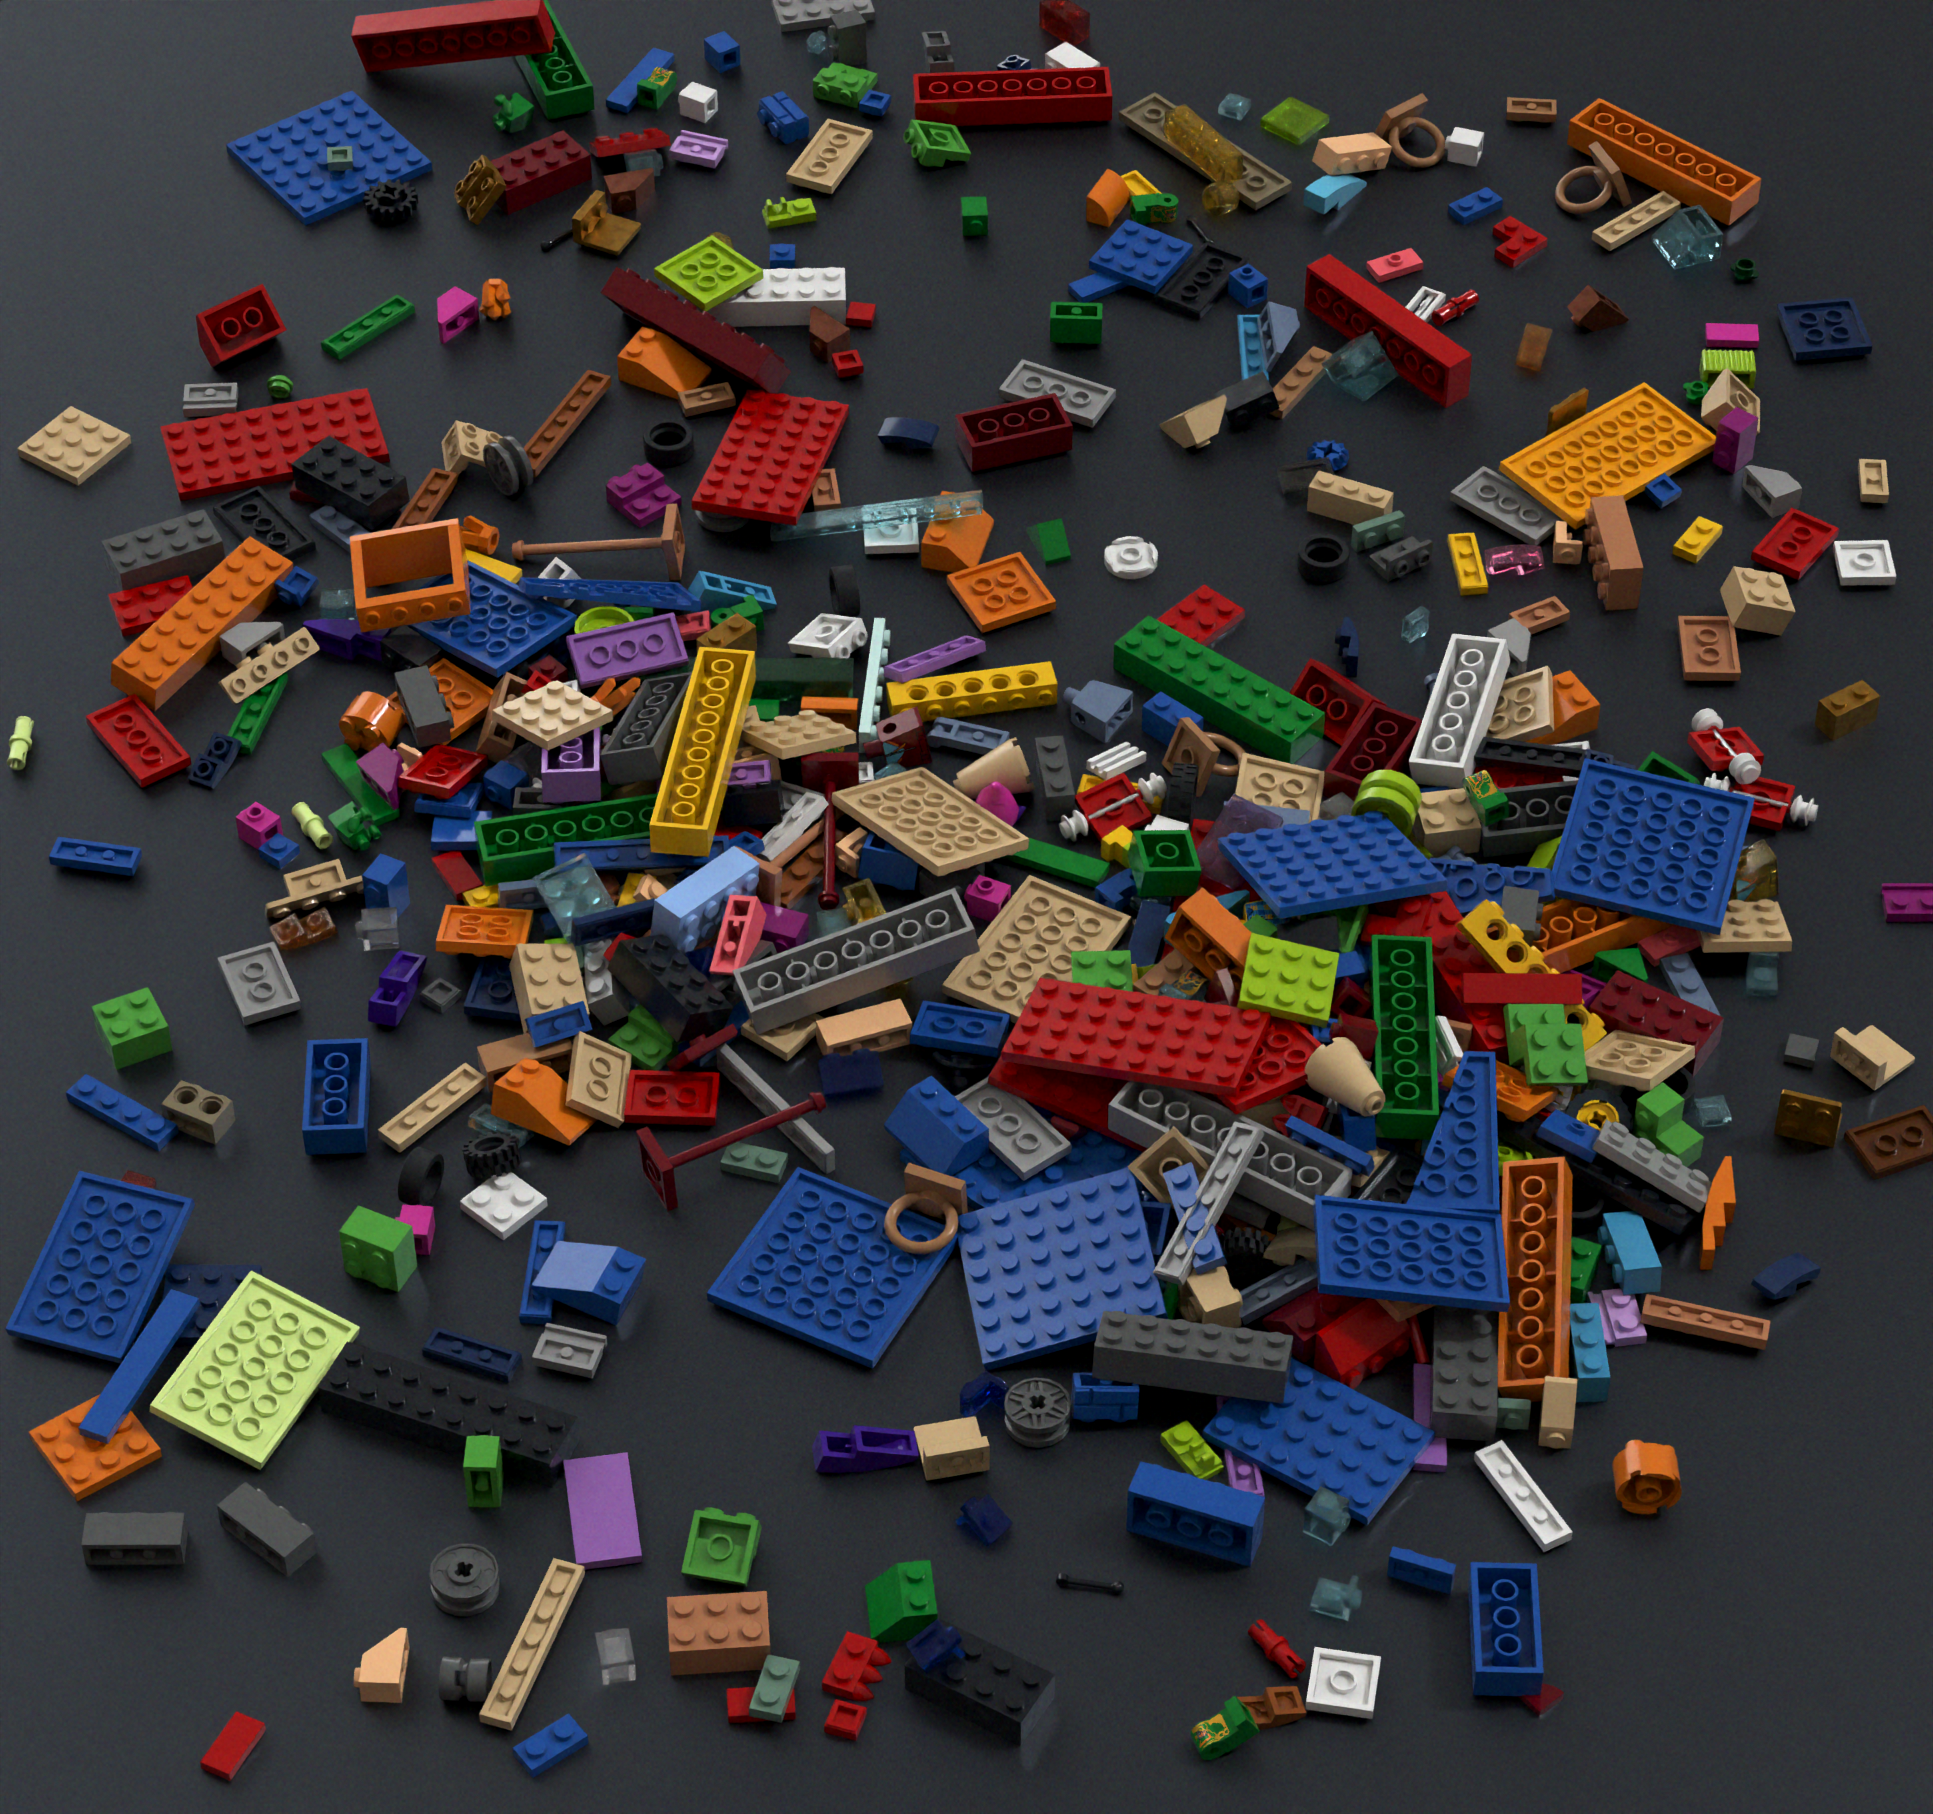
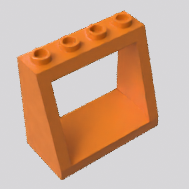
M458 518L350 536L355 606L361 633L471 614L469 567ZM453 573L454 584L373 598L366 597V588Z

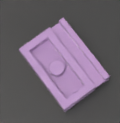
M681 130V135L676 138L669 149V158L704 167L716 168L724 155V150L728 149V140Z
M1621 1288L1602 1290L1601 1294L1588 1292L1587 1303H1599L1605 1346L1614 1344L1615 1347L1646 1343L1647 1333L1644 1324L1640 1323L1641 1314L1634 1294L1623 1295Z

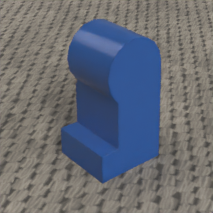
M1131 868L1119 872L1095 887V902L1123 913L1125 906L1131 902L1141 901L1145 897L1138 895Z

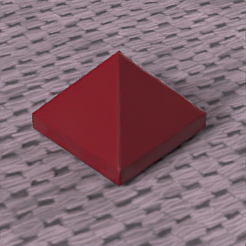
M1057 1116L1052 1117L1050 1120L1053 1127L1069 1142L1085 1136L1088 1132L1087 1128Z

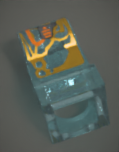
M1186 970L1179 980H1176L1171 985L1167 983L1159 989L1158 996L1202 1002L1210 981L1191 970Z

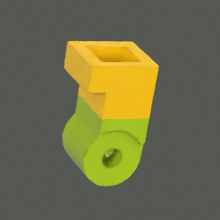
M1121 825L1103 837L1101 841V857L1107 862L1115 859L1127 869L1131 868L1127 855L1133 833Z

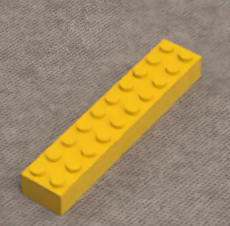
M699 647L649 824L651 852L709 857L756 680L755 651Z

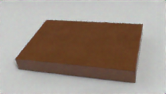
M1921 1105L1846 1130L1844 1139L1871 1177L1877 1180L1933 1161V1116L1925 1105Z

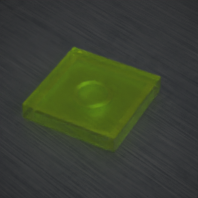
M1291 96L1260 119L1261 127L1298 145L1329 123L1328 114Z

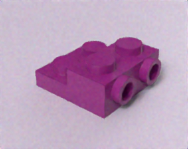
M648 462L642 466L638 464L632 466L627 474L620 478L618 476L612 477L606 485L607 502L639 528L665 515L666 504L677 503L678 507L682 505L681 496L665 484L664 475Z

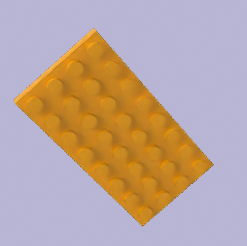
M1643 382L1501 461L1499 471L1576 530L1586 524L1585 510L1590 508L1591 497L1623 495L1624 501L1644 491L1646 485L1663 473L1670 476L1714 451L1716 436Z

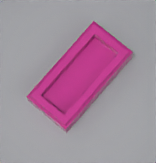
M1706 323L1705 325L1706 347H1759L1758 324Z

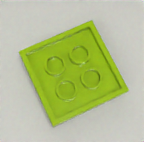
M713 235L654 268V276L703 311L710 310L764 278L761 268Z
M1251 933L1237 1008L1271 1012V1016L1326 1028L1329 1021L1339 953Z

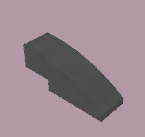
M946 31L922 32L928 73L954 72L951 44Z

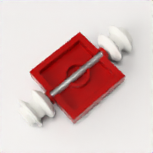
M1706 708L1697 712L1691 723L1695 732H1689L1687 743L1711 771L1729 769L1730 774L1735 777L1736 781L1743 785L1755 781L1761 773V765H1763L1764 754L1741 727L1723 728L1722 719L1717 716L1713 709Z
M1123 772L1075 795V804L1080 812L1073 810V817L1069 819L1062 815V822L1059 823L1060 831L1066 839L1070 838L1074 842L1078 833L1087 836L1088 826H1090L1101 843L1103 837L1121 825L1130 831L1152 821V814L1142 800L1152 805L1155 796L1164 799V792L1167 791L1166 783L1160 775L1156 776L1154 773H1150V780L1146 782L1140 778L1138 780V789L1135 790Z
M1713 773L1712 778L1706 777L1704 786L1754 797L1755 801L1749 824L1780 831L1787 813H1790L1793 823L1798 818L1804 819L1805 826L1808 825L1809 821L1814 822L1817 815L1818 805H1814V798L1807 803L1803 802L1802 795H1799L1792 804L1791 801L1795 792L1794 785L1758 777L1752 783L1745 785L1736 781L1733 787L1728 776L1721 781L1717 780L1716 773Z

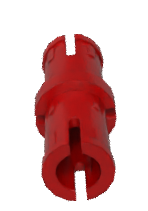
M1470 289L1457 298L1449 299L1446 305L1431 313L1433 322L1438 326H1442L1454 317L1459 318L1464 314L1465 310L1479 303V296L1474 290Z
M1263 1619L1256 1621L1260 1629L1253 1623L1248 1630V1635L1265 1650V1656L1270 1661H1276L1290 1678L1298 1676L1293 1670L1294 1668L1301 1674L1306 1667V1662L1289 1647L1288 1640L1284 1636H1278Z

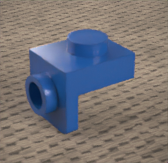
M295 566L284 582L277 579L274 585L280 600L288 605L293 603L301 608L320 582L314 575Z

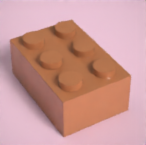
M767 1591L667 1597L671 1675L763 1669L766 1657L770 1655Z

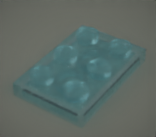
M585 853L532 878L568 944L572 943L571 925L573 918L616 908Z

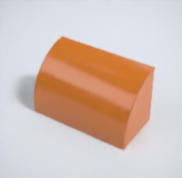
M1107 169L1087 195L1086 221L1110 227L1129 201L1128 186L1123 178L1114 171Z
M802 696L801 711L813 710L815 714L828 717L835 723L844 724L850 730H857L859 698Z

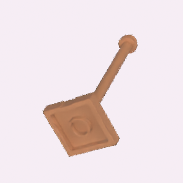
M676 503L666 504L663 533L659 538L524 545L523 540H518L517 543L512 544V555L514 559L522 561L527 555L662 548L665 554L670 581L681 580L686 543Z
M836 806L837 821L846 813ZM824 817L770 862L763 861L742 848L735 846L760 863L759 882L756 889V896L760 902L780 907L781 867L824 832Z

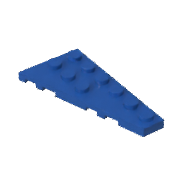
M520 577L519 589L527 594L528 598L542 599L543 596L561 600L577 599L614 603V606L622 608L636 605L700 612L701 601L678 582Z
M1429 859L1435 868L1447 879L1446 892L1463 918L1485 899L1489 902L1494 901L1500 906L1504 886L1539 891L1538 903L1555 900L1553 873L1547 868L1525 866L1509 868L1500 867L1499 864L1493 863L1477 865L1471 861Z
M1464 1051L1453 1080L1452 1088L1446 1098L1442 1114L1437 1122L1420 1172L1416 1177L1412 1193L1406 1204L1499 1214L1495 1052Z

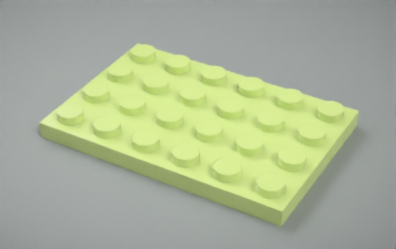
M250 1271L152 1401L149 1412L261 1470L317 1393L318 1386L346 1342L353 1343L359 1335L360 1327L271 1280Z

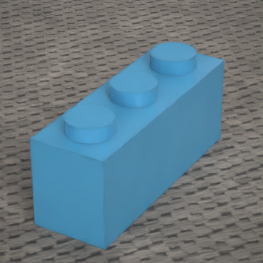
M1635 1211L1604 1213L1602 1226L1598 1227L1597 1231L1598 1241L1600 1245L1605 1246L1607 1264H1612L1614 1283H1619L1623 1295L1660 1291L1662 1266L1642 1215Z
M1599 1303L1570 1304L1569 1365L1571 1378L1577 1379L1576 1402L1607 1401L1611 1377Z

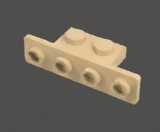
M303 627L275 646H272L271 643L265 645L257 651L259 656L251 660L250 657H247L235 665L238 670L222 679L219 684L231 702L236 705L316 653L320 648L308 630Z
M339 859L284 874L283 880L289 897L265 904L266 918L272 916L274 918H282L289 915L292 910L299 908L309 910L318 906L319 902L330 900V902L340 901L347 894L353 892L363 894L362 875L346 880Z

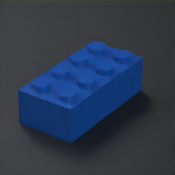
M368 1038L307 1040L302 1123L306 1155L367 1153L371 1073Z
M1140 1461L1128 1489L1126 1530L1251 1567L1263 1537L1265 1497L1250 1491L1231 1488L1219 1482L1200 1479L1188 1473L1166 1469L1157 1464Z
M1470 1562L1468 1605L1473 1695H1541L1544 1671L1537 1564Z

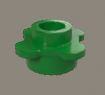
M1704 381L1685 383L1683 390L1687 392L1686 400L1691 404L1701 405L1702 399L1708 392L1709 384Z

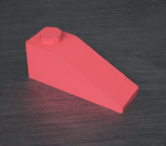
M729 895L709 970L710 974L734 976L732 971L745 966L760 941L767 915L757 896Z

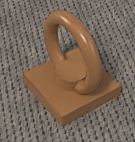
M1423 93L1385 111L1375 131V134L1385 142L1389 141V145L1392 146L1391 150L1398 159L1407 165L1417 168L1431 167L1437 164L1445 154V139L1441 131L1430 121L1419 118L1428 102ZM1415 127L1427 131L1434 138L1436 150L1431 156L1426 158L1414 157L1404 151L1399 143V138L1405 137Z
M1597 141L1588 146L1595 166H1582L1571 170L1561 178L1555 189L1557 204L1566 212L1573 214L1589 213L1600 208L1608 201L1612 194L1623 208L1632 203L1620 168ZM1583 176H1594L1597 184L1602 189L1598 197L1583 204H1574L1566 199L1565 191L1570 183Z
M1189 717L1180 718L1162 765L1171 774L1175 762L1198 765L1196 797H1200L1204 792L1211 773L1224 777L1238 776L1242 753L1246 752L1227 737L1203 732ZM1217 746L1232 753L1237 759L1238 764L1233 766L1217 764L1216 761L1220 753V749Z
M908 1163L904 1171L906 1195L897 1199L887 1210L884 1219L885 1232L891 1243L902 1251L912 1254L933 1253L944 1248L952 1241L958 1229V1215L968 1213L966 1181ZM908 1208L945 1220L946 1226L943 1232L935 1239L926 1242H915L906 1239L899 1233L896 1222L899 1214Z

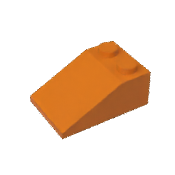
M643 326L617 356L618 377L620 381L678 399L679 392L700 388L712 373L711 367L667 334Z
M1571 670L1552 677L1554 732L1524 742L1553 745L1598 728L1600 703Z
M523 1058L494 1083L491 1105L492 1115L570 1146L598 1120L566 1106L568 1083L552 1068L542 1065L536 1060Z

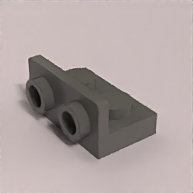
M1413 536L1408 537L1370 555L1369 565L1389 582L1432 561L1433 542L1428 539L1420 543Z

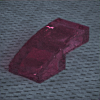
M1507 545L1484 550L1486 569L1489 576L1515 568L1518 575L1545 568L1541 546Z

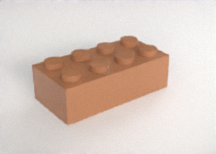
M1623 495L1591 497L1590 508L1585 510L1587 529H1583V543L1588 545V561L1593 563V580L1598 581V598L1603 600L1605 610L1637 609L1640 598L1643 564Z

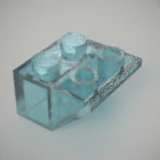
M1701 205L1677 210L1652 235L1653 243L1674 270L1720 258L1723 233Z
M1373 331L1352 339L1321 363L1336 387L1362 401L1368 400L1399 375Z

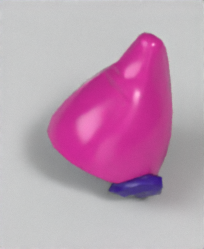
M996 781L983 788L975 800L977 804L1011 827L1019 820L1026 809L1024 806H1018L1010 790Z

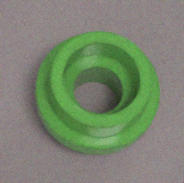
M283 375L270 377L267 381L268 392L275 398H286L293 390V383Z

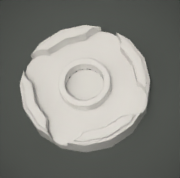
M1126 536L1112 541V545L1106 547L1104 564L1107 570L1117 577L1139 579L1148 576L1155 570L1158 561V551L1151 542L1149 544L1143 542V538Z

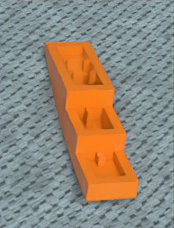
M1725 1156L1713 1179L1706 1201L1699 1244L1700 1270H1712L1715 1246L1723 1245L1725 1223H1733L1736 1198L1731 1156Z

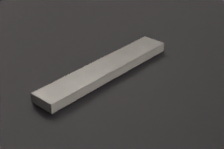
M726 1043L717 1047V1069L766 1117L791 1107ZM801 1116L777 1126L824 1173L828 1174L835 1170V1149Z
M1236 1121L1233 1123L1195 1193L1197 1197L1196 1203L1186 1210L1153 1271L1158 1279L1184 1285L1194 1266L1192 1262L1196 1254L1194 1246L1199 1240L1204 1239L1212 1223L1214 1227L1216 1226L1264 1136L1262 1128ZM1201 1199L1202 1204L1208 1208L1209 1214L1205 1219L1204 1227L1199 1230L1188 1250L1182 1232L1187 1220L1191 1217Z

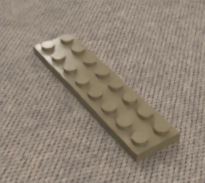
M1156 92L1119 112V120L1254 210H1258L1292 190V182Z

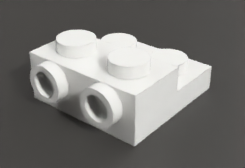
M821 613L790 640L788 645L791 652L811 655L814 664L836 667L843 661H847L852 651L858 649L859 646L865 645L868 634L862 618Z

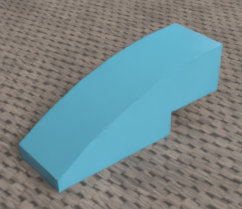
M1328 174L1304 189V206L1322 214L1327 213L1331 208L1339 210L1365 188L1367 182L1350 174L1333 176Z

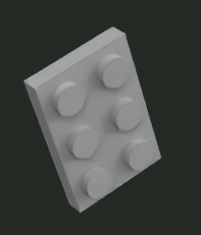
M274 941L218 957L220 970L244 1026L302 1009L299 996Z

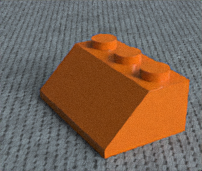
M942 491L921 542V567L955 573L977 566L992 531L994 519L969 495Z

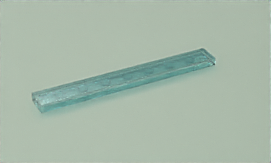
M982 490L802 513L796 526L772 522L770 537L772 541H781L982 514L984 496Z

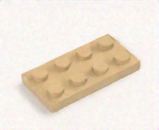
M827 119L786 173V182L832 194L873 139V130Z

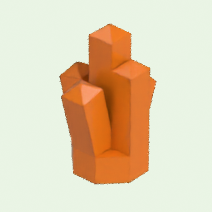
M488 279L483 284L482 304L479 312L486 317L489 316L494 321L500 316L506 318L511 313L508 302L511 298L508 292V284L502 279Z
M472 515L464 518L463 526H460L464 547L486 555L493 554L498 546L500 537L498 528L489 526Z
M607 678L599 690L590 698L613 710L614 716L633 700L636 692L632 691L640 686L639 678H631L614 691L612 690L616 686L615 679Z

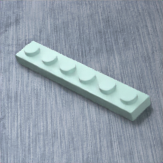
M874 618L859 726L860 753H865L863 743L876 740L878 737L874 722H880V706H877V703H882L883 687L879 685L885 684L882 665H887L888 649L885 646H890L891 631L886 630L885 618Z

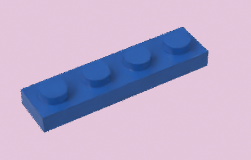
M87 1074L66 1091L67 1100L157 1151H160L179 1133L178 1125Z
M1192 1162L1163 1173L1179 1223L1186 1210L1197 1201L1195 1193L1200 1186V1182ZM1201 1199L1191 1217L1187 1220L1182 1232L1188 1250L1199 1230L1204 1227L1205 1219L1209 1214L1208 1208L1202 1204ZM1212 1223L1204 1239L1199 1240L1194 1246L1196 1254L1192 1262L1198 1275L1227 1264L1216 1229Z

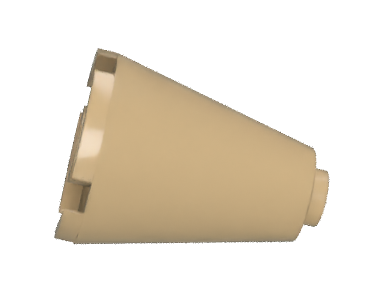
M1016 737L1005 741L957 772L958 779L953 780L955 789L970 799H976L983 788L995 781L1000 782L1012 794L1035 790L1034 784L1029 778L1030 772L1020 745H1017Z
M1336 1037L1332 1039L1334 1043L1326 1047L1324 1044L1319 1046L1310 1056L1305 1066V1073L1308 1075L1306 1083L1313 1090L1365 1117L1379 1113L1384 1106L1385 1094L1356 1045L1346 1037Z

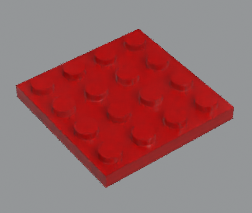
M1271 1016L1269 1028L1237 1097L1214 1095L1237 1115L1307 1084L1308 1075L1305 1073V1066L1310 1056L1322 1044L1298 1022Z

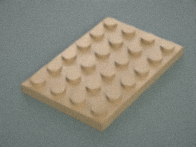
M924 767L832 793V802L835 806L937 877L945 876L957 870L968 869L983 862H991L993 859L1013 855L1016 852L1028 849V837Z
M1029 875L977 940L980 952L964 957L942 984V993L982 1010L1010 1014V1022L1016 1024L1039 978L1072 983L1071 952L1111 951L1131 925V916Z

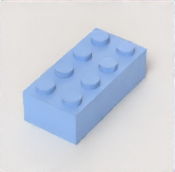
M731 847L654 900L650 936L663 934L671 940V943L683 955L691 953L697 945L705 939H711L715 932L721 928L729 895L756 896L760 863L737 847Z

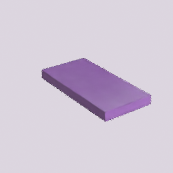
M674 612L566 636V643L580 689L601 685L607 678H614L615 681L689 664Z
M628 1452L563 1460L576 1564L584 1566L586 1570L641 1563L642 1554Z

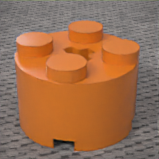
M365 691L360 696L357 695L339 720V728L345 737L344 743H347L352 750L362 748L370 752L381 743L390 748L405 725L404 716L397 707L393 710L388 706L389 700L384 696Z
M1631 1440L1625 1444V1449L1620 1451L1614 1458L1612 1468L1616 1498L1622 1502V1507L1627 1511L1636 1514L1657 1513V1508L1664 1505L1667 1506V1509L1673 1507L1681 1498L1682 1489L1675 1449L1672 1446Z

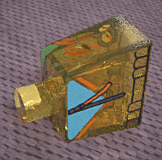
M1764 839L1741 851L1730 894L1732 900L1755 902L1779 894L1777 857Z

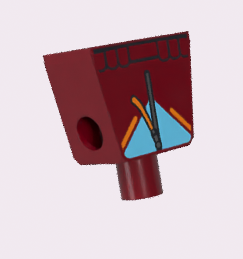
M917 706L878 722L876 730L879 739L863 743L867 760L883 755L889 769L932 762L924 726Z

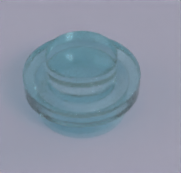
M823 31L813 32L807 39V50L810 53L820 54L826 47L828 38Z

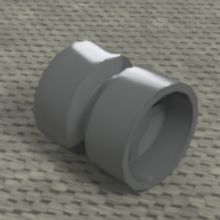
M443 1656L439 1673L440 1700L460 1701L463 1696H466L469 1702L485 1703L492 1685V1660L488 1658H471L469 1662H465L463 1657ZM461 1672H466L465 1687L460 1686Z

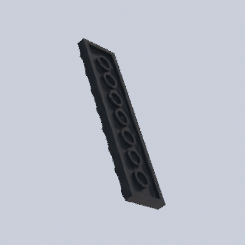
M1497 1110V1131L1499 1137L1539 1159L1565 1157L1575 1179L1680 1236L1699 1220L1703 1209L1700 1213L1605 1156L1599 1154L1592 1163H1589L1538 1137L1536 1134L1543 1121L1536 1118L1535 1114L1524 1122H1516L1506 1118L1505 1113Z

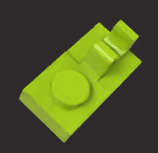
M780 197V204L772 205L770 199H767L766 206L762 209V215L768 229L816 221V211L811 198H800L786 202L784 197Z
M1187 1420L1161 1433L1160 1442L1188 1474L1207 1480L1224 1471L1221 1459Z

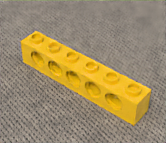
M1051 661L912 679L904 683L898 681L886 683L887 706L890 717L917 706L922 722L933 721L937 717L956 718L1057 704L1058 683Z
M1485 899L1455 925L1497 973H1527L1532 969L1538 974H1560L1554 968L1549 969L1543 962L1545 959L1543 954L1535 946L1532 945L1530 947L1522 939L1524 933L1514 923L1510 925L1503 917L1504 911L1494 901L1489 902ZM1489 925H1494L1498 928L1500 933L1498 940H1492L1488 937L1487 927ZM1509 947H1513L1519 952L1520 957L1517 963L1511 962L1508 959L1507 950ZM1582 999L1581 1005H1564L1566 1024L1569 1014H1574L1578 1017L1582 1027L1585 1052L1602 1039L1607 1032L1603 1029L1605 1024L1600 1017L1593 1012L1590 1014L1584 1008L1583 1004L1585 1002Z

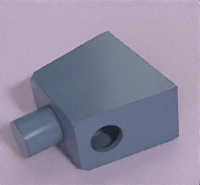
M1092 680L1081 691L1068 687L1063 694L1062 702L1071 706L1072 724L1106 743L1133 712V691Z

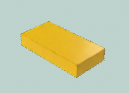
M1137 170L1121 176L1128 186L1130 199L1131 196L1162 194Z

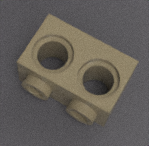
M183 1080L177 1084L161 1104L163 1117L177 1124L178 1130L215 1145L236 1121L232 1100L224 1095L215 1094L203 1089L199 1085H193Z

